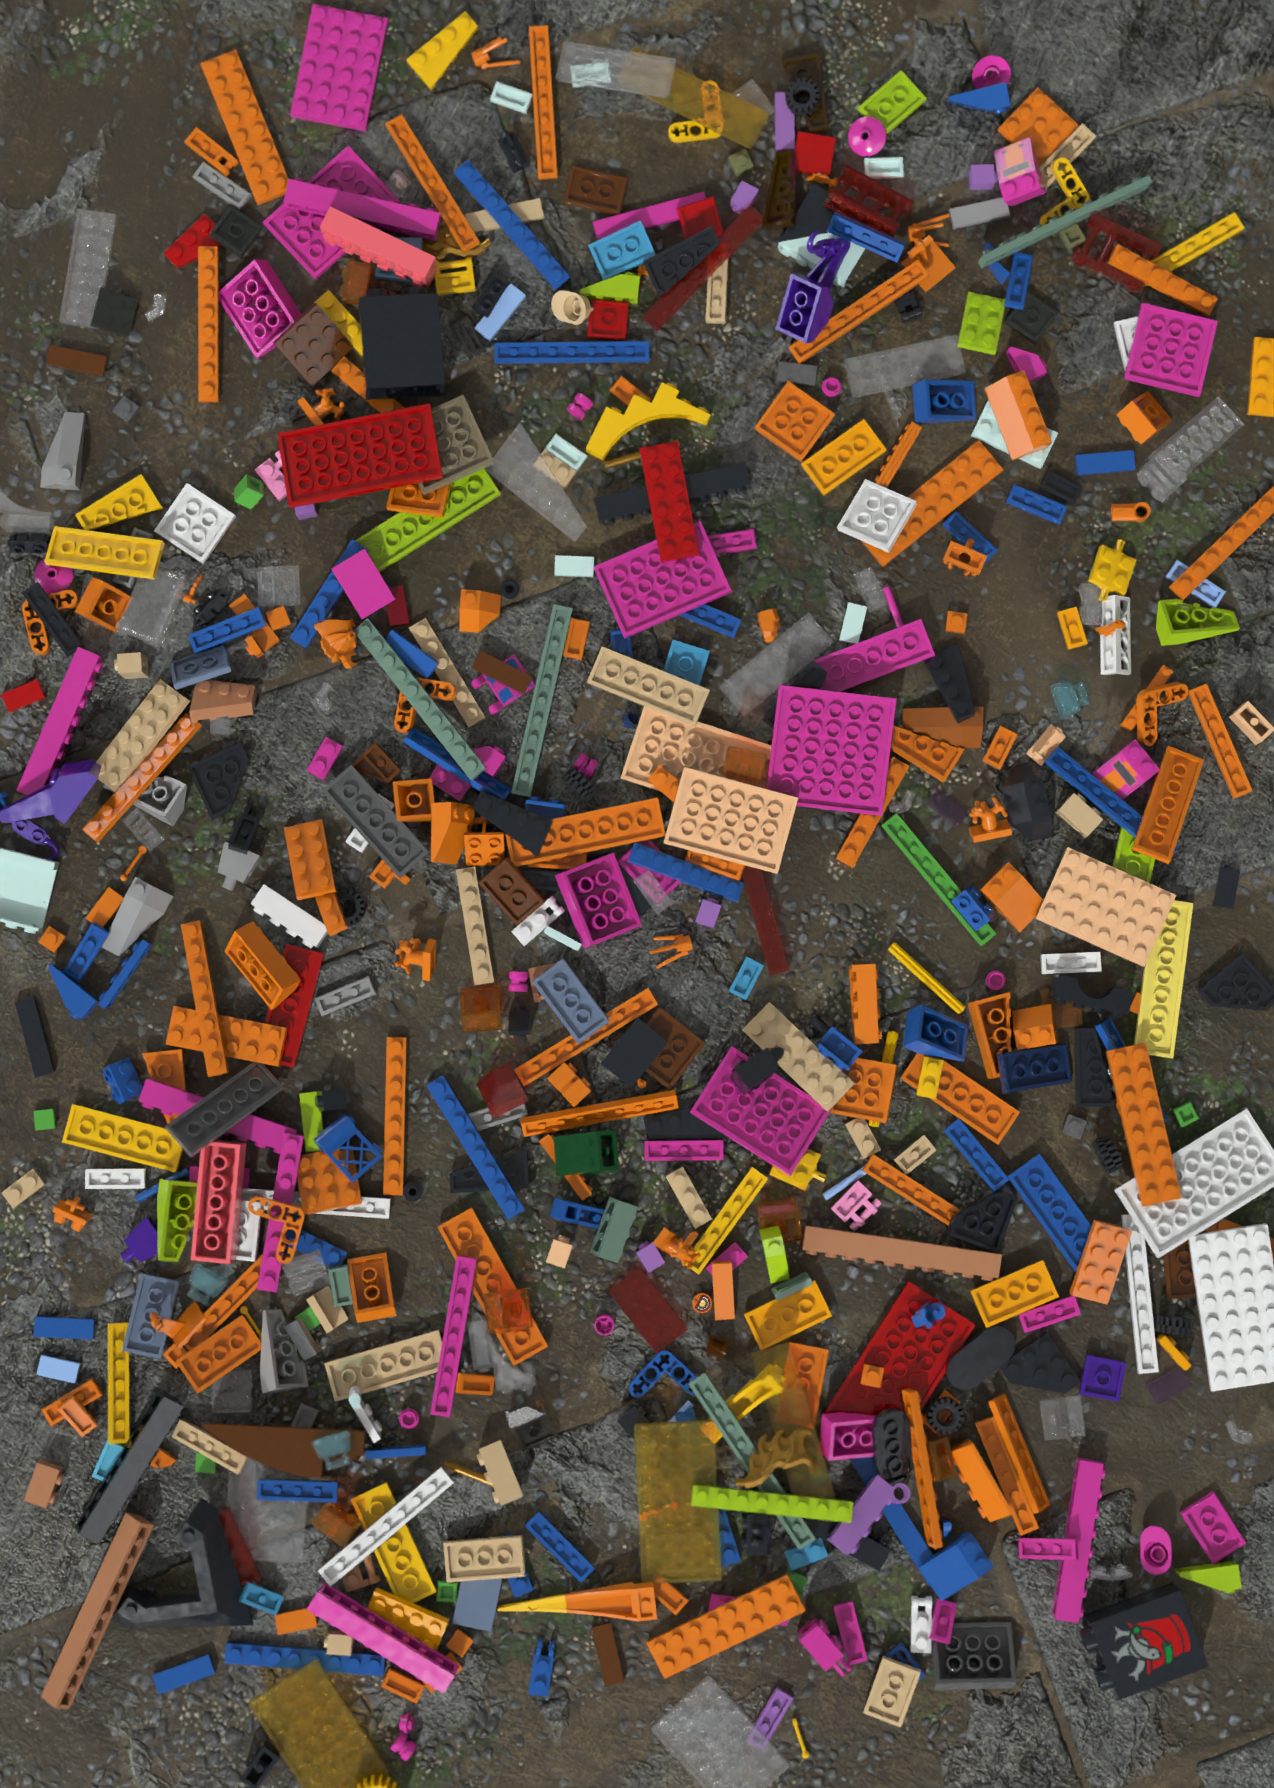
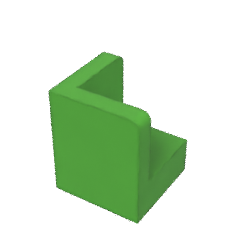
M248 474L234 488V502L249 509H252L264 495L263 481Z
M789 1569L788 1574L802 1600V1592L808 1577Z

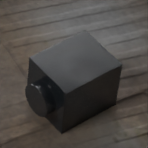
M345 1089L317 1092L315 1105L318 1110L328 1111L347 1108Z

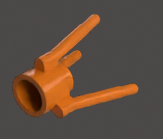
M501 37L471 52L476 67L481 66L482 70L488 67L520 64V60L487 63L490 60L487 52L508 41L507 38L502 40Z
M950 214L941 215L908 226L909 241H914V243L921 242V238H925L926 230L944 226L943 223L928 224L948 218ZM934 241L937 246L949 247L948 243Z
M689 935L653 937L654 940L675 941L672 945L650 950L649 953L654 954L675 948L677 952H680L656 965V968L659 969L682 956L688 955V951L693 950Z

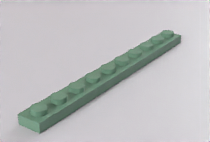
M1149 175L1144 178L1139 176L1127 186L1122 184L1113 193L1109 194L1106 192L1100 195L1098 200L1094 202L1089 200L1077 210L1075 208L1070 209L1061 218L1056 216L1044 226L1042 224L1035 226L1032 232L1027 234L1023 232L1017 235L1015 240L1011 242L1006 240L994 250L992 248L985 250L978 263L981 269L1146 190L1152 183Z
M553 605L511 794L530 798L573 611V608Z
M367 618L353 630L469 779L474 780L486 770V765L373 622Z
M703 1372L689 1381L688 1384L749 1473L750 1455L752 1452H755L756 1455L759 1454L758 1449L707 1373ZM773 1472L766 1481L757 1485L761 1492L787 1494ZM776 1515L799 1550L816 1540V1536L804 1518Z

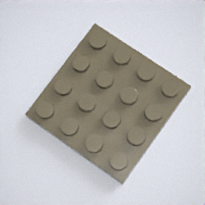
M464 395L432 408L443 478L418 483L423 495L495 464Z

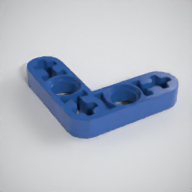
M664 1349L660 1350L631 1381L629 1391L634 1397H642L666 1372L688 1394L695 1395L693 1390H689L690 1386L687 1381L685 1384L681 1382L687 1378L688 1374L691 1375L689 1377L690 1381L697 1376L672 1352ZM663 1354L665 1356L668 1354V1360L670 1362H663V1364L660 1366L661 1368H663L662 1371H660V1369L656 1365L652 1364L654 1361H656L657 1364L661 1361L660 1355ZM677 1367H682L685 1370V1374L681 1378L674 1376L673 1372ZM654 1368L657 1371V1376L654 1379L647 1378L645 1374L647 1369ZM643 1376L644 1380L650 1384L647 1386L644 1383L641 1387L643 1391L635 1393L633 1385H639L642 1382V1379L639 1377Z

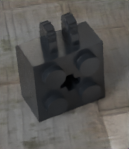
M778 1046L771 1051L768 1048H765L763 1051L759 1048L750 1055L751 1057L748 1058L747 1062L742 1060L735 1065L730 1078L743 1096L773 1076V1073L778 1069V1061L785 1054L784 1050Z
M746 1511L742 1513V1529H745V1533H741L742 1549L746 1550L747 1555H771V1514Z

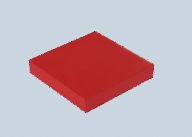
M798 131L795 147V171L808 174L821 173L829 177L836 138Z
M714 197L676 208L685 239L713 226L717 237L724 235Z
M590 299V305L594 310L589 315L587 339L626 341L629 302Z

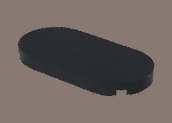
M992 1325L988 1328L985 1327L949 1357L945 1370L948 1381L960 1390H969L976 1387L1013 1355L1015 1350L1013 1334L1003 1326Z
M886 1408L875 1417L872 1423L874 1465L877 1475L889 1484H896L905 1480L906 1475L913 1468L910 1421L907 1415L900 1409Z

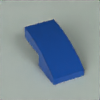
M987 242L983 248V252L989 248H992L993 250L995 248ZM999 261L988 265L993 275L1003 285L1008 280L1010 273L998 263Z

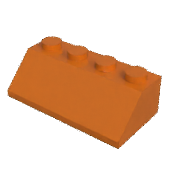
M1024 370L1006 376L984 389L1012 461L1050 446L1052 443Z
M254 921L235 930L224 952L269 1008L273 1010L295 991L301 980Z
M966 1438L949 1448L950 1455L947 1457L953 1467L957 1465L960 1472L957 1474L963 1484L967 1482L970 1488L967 1492L973 1501L977 1500L980 1507L977 1509L982 1518L987 1517L992 1522L1012 1515L1011 1508L973 1442Z

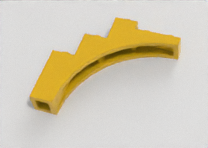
M668 382L666 384L661 383L652 403L643 395H634L624 415L621 414V410L615 407H611V409L606 407L586 446V452L604 460L612 446L622 436L646 422L665 418H680L707 426L711 415L703 407L698 406L696 408L691 405L690 401L684 398L678 399L679 390H677L675 385Z
M769 1363L754 1380L750 1379L735 1395L732 1394L725 1401L738 1421L762 1401L772 1395H778L783 1390L780 1384L785 1380L782 1376L785 1372L777 1364L773 1367ZM711 1417L700 1427L714 1444L723 1436Z

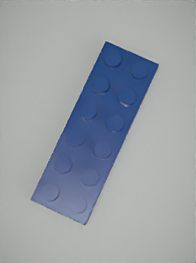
M1038 1153L1007 1177L1076 1273L1091 1225Z

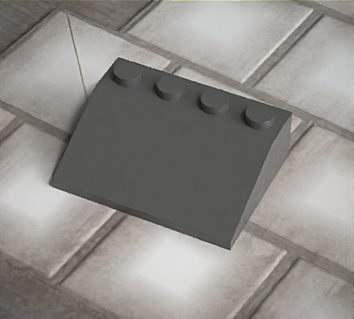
M1011 1622L953 1623L949 1644L932 1640L934 1690L1014 1688L1017 1681Z

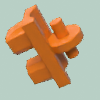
M76 1197L74 1201L67 1199L66 1202L60 1200L52 1210L55 1213V1222L64 1224L66 1219H70L73 1221L71 1228L77 1232L83 1229L93 1213L86 1211V1206L80 1204V1197Z

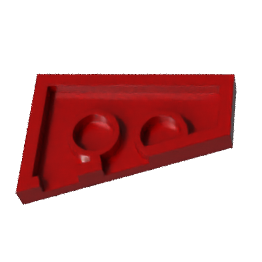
M204 214L163 254L179 269L198 260V246L222 247L221 244L209 237V233L216 224Z

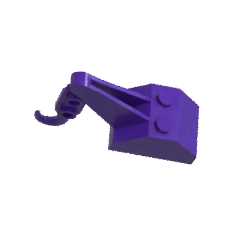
M819 230L814 231L807 241V250L822 259L807 276L791 273L776 325V330L804 343H812L829 322L834 304L829 290L850 249V242L843 238L822 239L813 245L815 237L820 233Z
M93 760L63 764L61 769L57 767L51 775L48 785L3 807L0 810V821L11 823L15 832L32 843L50 847L53 850V854L50 857L41 856L40 858L54 861L59 855L58 845L50 838L44 828L30 819L54 814L56 819L65 824L97 781L101 765Z

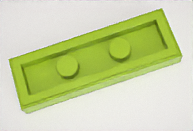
M317 1092L300 1093L306 1152L321 1151L313 1141L324 1130L322 1111H319L315 1105Z

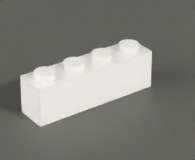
M263 884L251 902L255 906L253 909L261 916L267 914L271 917L270 922L278 927L282 924L287 928L286 932L293 937L300 936L303 938L302 943L311 949L313 946L318 948L328 934L324 923L267 885Z

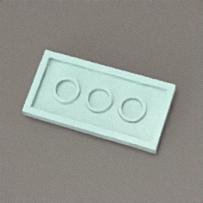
M988 400L971 436L1009 454ZM1047 428L1052 441L1050 446L1019 459L1041 469L1058 433Z

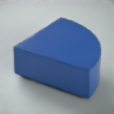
M941 1519L943 1539H950V1532L952 1531L951 1522L949 1519Z

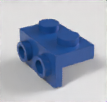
M530 796V800L525 802L526 810L547 819L563 817L565 805L561 804V800L550 799L548 803L541 802L542 798Z
M972 885L968 886L952 900L953 905L975 931L983 927L996 915L992 905L988 902L986 903L982 898L981 892Z
M833 1026L817 1043L819 1047L818 1052L826 1058L830 1056L834 1059L833 1064L841 1070L844 1068L849 1070L850 1066L863 1052V1050Z
M130 1057L110 1064L103 1069V1077L109 1083L112 1089V1097L119 1105L141 1095L143 1086Z

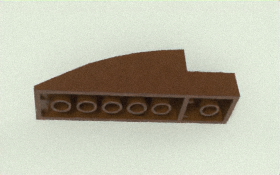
M226 1423L203 1424L205 1430L240 1454L280 1471L319 1479L324 1477L325 1454H327V1458L339 1459L340 1455H347V1459L359 1460L360 1456L365 1455L366 1430Z

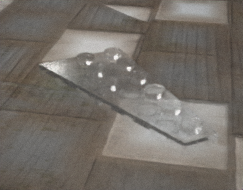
M519 423L493 457L495 464L486 467L485 470L576 542L588 526L523 425Z

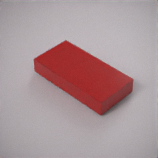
M38 679L1 694L9 713L46 698Z

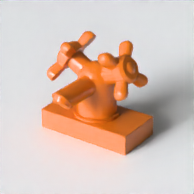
M333 388L317 389V397H322V399L314 407H311L304 397L297 401L299 407L314 426L324 424L322 419L331 412L335 414V421H340L346 408L344 402L341 401L339 407H337L330 400V396H335Z
M968 539L965 546L951 541L944 555L943 563L948 564L949 569H952L953 565L965 569L963 574L966 576L970 572L972 576H976V574H980L987 556L972 550L975 543L973 539Z
M996 797L991 798L995 803L993 808H989L985 801H975V807L969 813V816L973 817L972 822L974 824L977 823L978 817H981L982 820L981 825L969 827V834L974 843L1012 835V829L1007 819L997 821L996 814L1000 811L1004 817H1007L1008 813L1005 811L1004 805Z
M411 938L409 941L400 940V948L396 949L395 953L399 954L401 960L397 961L395 966H401L406 970L407 974L411 973L410 965L422 966V980L430 981L435 970L436 940L428 939L423 951L419 950L421 947L419 938Z
M664 1227L653 1242L655 1246L670 1254L671 1257L681 1259L680 1262L683 1266L687 1262L688 1269H691L692 1263L701 1256L700 1253H695L694 1249L690 1247L699 1235L697 1232L690 1233L685 1241L682 1242L683 1239Z

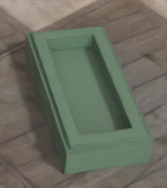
M348 1264L329 1267L328 1273L334 1306L340 1307L353 1304Z
M805 1271L773 1287L772 1291L777 1301L812 1285L813 1282Z

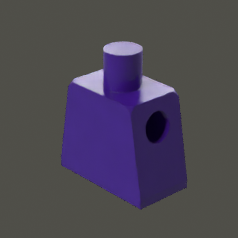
M150 1216L146 1217L124 1240L128 1248L120 1254L125 1262L128 1263L136 1257L141 1263L158 1254V1227Z

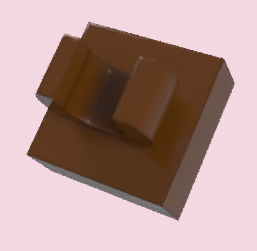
M710 1335L705 1350L706 1357L709 1358L710 1354L717 1356L716 1361H719L721 1358L724 1359L729 1341Z

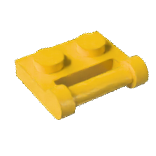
M472 257L446 262L437 261L438 270L435 274L437 296L476 291ZM467 267V271L440 273V270Z

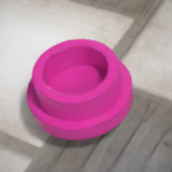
M835 377L826 378L822 383V391L825 395L834 397L840 393L841 383Z
M991 971L986 976V984L992 990H999L1005 985V976L1000 971Z
M411 1408L403 1410L399 1416L400 1424L407 1429L414 1428L419 1422L417 1411Z
M406 1713V1715L402 1714L400 1717L399 1728L400 1731L409 1734L415 1727V1718L411 1713Z

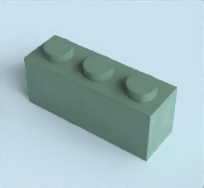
M609 1196L590 1253L618 1263L619 1258L623 1254L626 1239L630 1235V1228L633 1220L636 1218L638 1207Z

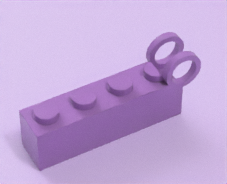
M874 1475L853 1503L851 1523L839 1522L827 1540L845 1555L855 1553L860 1546L859 1540L862 1536L865 1538L872 1529L870 1525L874 1520L877 1522L884 1513L882 1509L886 1504L889 1506L891 1503L901 1504L908 1501L910 1498L909 1487L903 1483L890 1485L879 1475ZM896 1487H900L903 1490L901 1500H897L894 1496Z

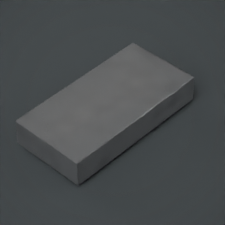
M779 361L776 382L787 383L789 381L792 384L815 386L817 366Z
M301 1317L284 1326L304 1360L320 1352L319 1347Z

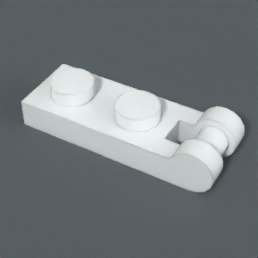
M553 896L511 931L524 947L565 911L562 906L560 907L555 902L556 899ZM548 907L554 912L550 916L545 911Z
M357 1386L351 1387L349 1390V1402L373 1442L381 1439L382 1426L378 1420L375 1421L372 1417L373 1412L369 1404L365 1405L363 1402L361 1389Z
M911 1596V1653H931L929 1635L932 1618V1596H925V1598ZM918 1606H925V1611H918Z

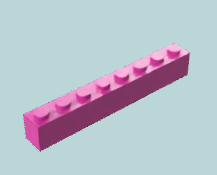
M300 178L288 180L284 197V204L287 208L325 216L331 206L372 227L433 241L437 240L441 224V214L433 208L425 210L415 204H408V206L400 204L399 201L393 199L385 201L375 195L367 197L357 191H351L350 193L345 192L339 187L327 188L321 183L314 182L310 184Z
M77 647L16 791L29 795L49 784L51 775L57 768L58 763H61L65 757L64 749L73 738V728L80 722L81 716L79 714L81 709H84L88 703L87 695L96 684V680H94L97 672L100 673L103 668V658L99 655Z
M147 1078L139 1102H142V1106L153 1110L156 1107L162 1109L161 1113L172 1116L173 1113L181 1115L204 1097ZM249 1114L223 1135L228 1136L229 1133L237 1135L236 1139L247 1142L249 1139L255 1141L254 1145L266 1149V1146L274 1148L273 1152L280 1154L284 1132L297 1134L298 1130L254 1114Z
M1080 1457L1076 1459L1064 1538L1078 1539L1079 1559L1060 1560L1052 1616L1057 1620L1079 1623V1618L1083 1617L1084 1606H1081L1082 1598H1085L1087 1593V1586L1084 1585L1085 1579L1089 1578L1090 1574L1088 1560L1093 1555L1091 1541L1096 1536L1094 1522L1095 1518L1098 1519L1099 1507L1097 1504L1103 1492V1488L1100 1485L1101 1479L1105 1478L1106 1468L1103 1467L1104 1464L1101 1461Z
M324 1581L307 1608L315 1616L327 1621L331 1626L345 1632L349 1637L358 1640L367 1648H371L383 1658H387L397 1664L398 1667L405 1669L416 1678L423 1680L442 1693L445 1692L460 1666L332 1586L330 1587Z

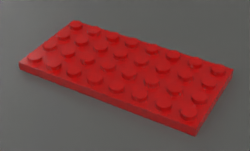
M430 403L277 433L290 508L443 478Z
M908 1281L823 1414L842 1412L877 1416L882 1410L892 1407L900 1409L905 1414L902 1390L907 1388L918 1392L921 1398L920 1410H922L945 1374L949 1357L962 1347L975 1324L944 1305L946 1314L941 1320H937L933 1327L927 1329L926 1325H922L916 1328L912 1320L915 1312L920 1310L924 1303L930 1300L932 1304L941 1302ZM864 1364L884 1368L880 1388L860 1384Z

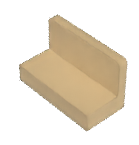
M330 1286L323 1288L306 1299L326 1333L349 1319L342 1306H334Z

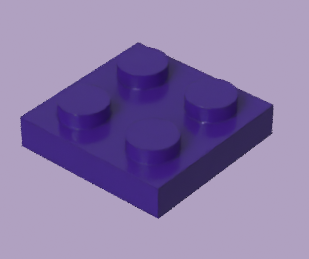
M1086 1354L1079 1394L1119 1402L1126 1362Z

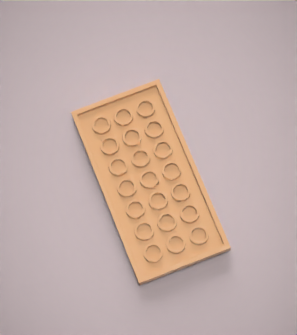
M644 706L620 779L660 791L647 779L661 765L679 782L683 769L686 767L766 789L771 745L701 722H697L694 727Z

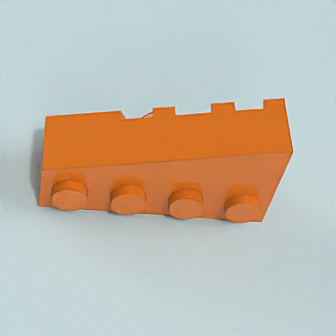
M876 964L849 966L854 1044L879 1043V1039H882L881 1027H878V1019H881L880 1008H877L879 988L876 986V980H878Z
M1010 992L967 1003L988 1079L1000 1077L997 1054L1012 1052L1010 1043Z

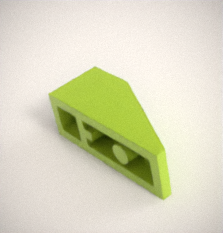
M632 272L619 274L580 289V294L586 296L588 300L599 299L638 304L640 276H636Z
M779 1226L759 1230L770 1283L789 1280L787 1259Z
M1235 1561L1175 1569L1180 1577L1224 1591V1593H1234L1236 1589H1242L1239 1565Z

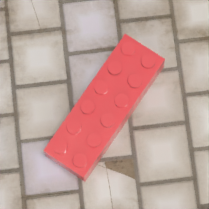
M331 206L320 225L322 235L327 244L334 247L338 245L342 247L344 252L350 255L355 253L364 262H373L377 264L378 268L386 272L390 270L395 273L396 277L402 280L407 278L417 287L428 289L438 270L435 256Z
M215 1139L201 1150L191 1260L231 1264L236 1261L247 1143Z

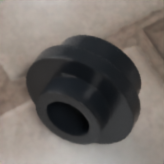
M505 580L500 586L501 595L506 599H513L519 594V585L514 580ZM507 587H513V592L508 593L506 591Z
M410 1182L405 1185L403 1195L408 1201L415 1202L422 1197L423 1189L419 1183ZM411 1188L416 1189V1195H410L409 1190Z

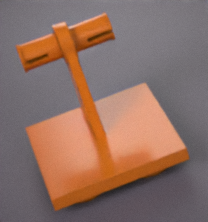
M930 235L921 242H916V246L907 252L909 257L901 263L906 268L919 260L929 275V278L919 284L925 293L956 268Z
M474 817L473 825L483 824L482 832L464 833L466 866L498 865L505 859L504 832H486L487 824L492 823L483 817Z
M195 1300L177 1320L160 1317L156 1312L150 1314L151 1325L156 1328V1331H163L171 1337L179 1349L190 1341L191 1336L201 1329L207 1320L198 1302Z

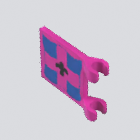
M515 654L503 661L528 674ZM481 675L471 682L474 689H478L487 682L499 700L489 707V712L492 715L522 696V694L485 675ZM532 680L525 693H527L535 687V684Z

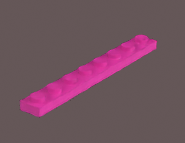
M284 1132L273 1200L288 1204L293 1202L304 1135ZM274 1205L271 1207V1213L274 1216H279L282 1213V1208L279 1205ZM285 1207L286 1210L283 1218L287 1219V1215H290L288 1212L290 1208ZM269 1219L257 1286L258 1290L277 1293L282 1263L276 1258V1250L284 1222Z
M458 1255L456 1258L430 1412L432 1415L450 1417L476 1258Z

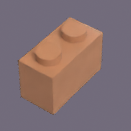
M44 1460L37 1462L24 1501L43 1508H48L51 1504H54L58 1495L55 1492L57 1485H61L64 1478L62 1473L64 1467Z

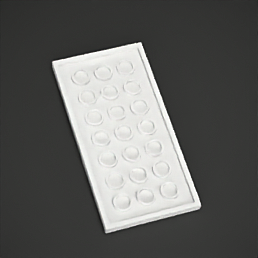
M1245 1109L1172 1154L1181 1199L1142 1207L1135 1178L1115 1189V1192L1156 1257L1160 1258L1274 1187V1150L1248 1109Z
M1264 1223L1199 1233L1193 1236L1188 1242L1210 1390L1218 1391L1274 1382V1265L1268 1224Z

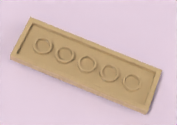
M601 647L587 680V683L694 727L710 693L709 689L605 647Z
M159 679L96 761V763L101 765L98 779L116 792L155 748L190 701Z
M770 1002L742 1030L762 1050L768 1048L771 1051L775 1047L777 1048V1046L781 1047L785 1054L778 1061V1065L827 1112L855 1084L828 1057L826 1058L818 1052L819 1049Z
M439 1329L325 1362L335 1402L349 1398V1390L353 1386L359 1387L361 1394L437 1372L442 1347Z

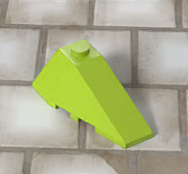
M1179 599L1160 600L1158 602L1156 631L1161 646L1183 644L1240 629L1233 611L1215 607L1209 609L1200 607V604L1197 603L1193 605L1183 603V600Z
M159 1180L157 1197L159 1261L178 1262L187 1242L188 1233L191 1227L194 1226L198 1186L196 1182Z

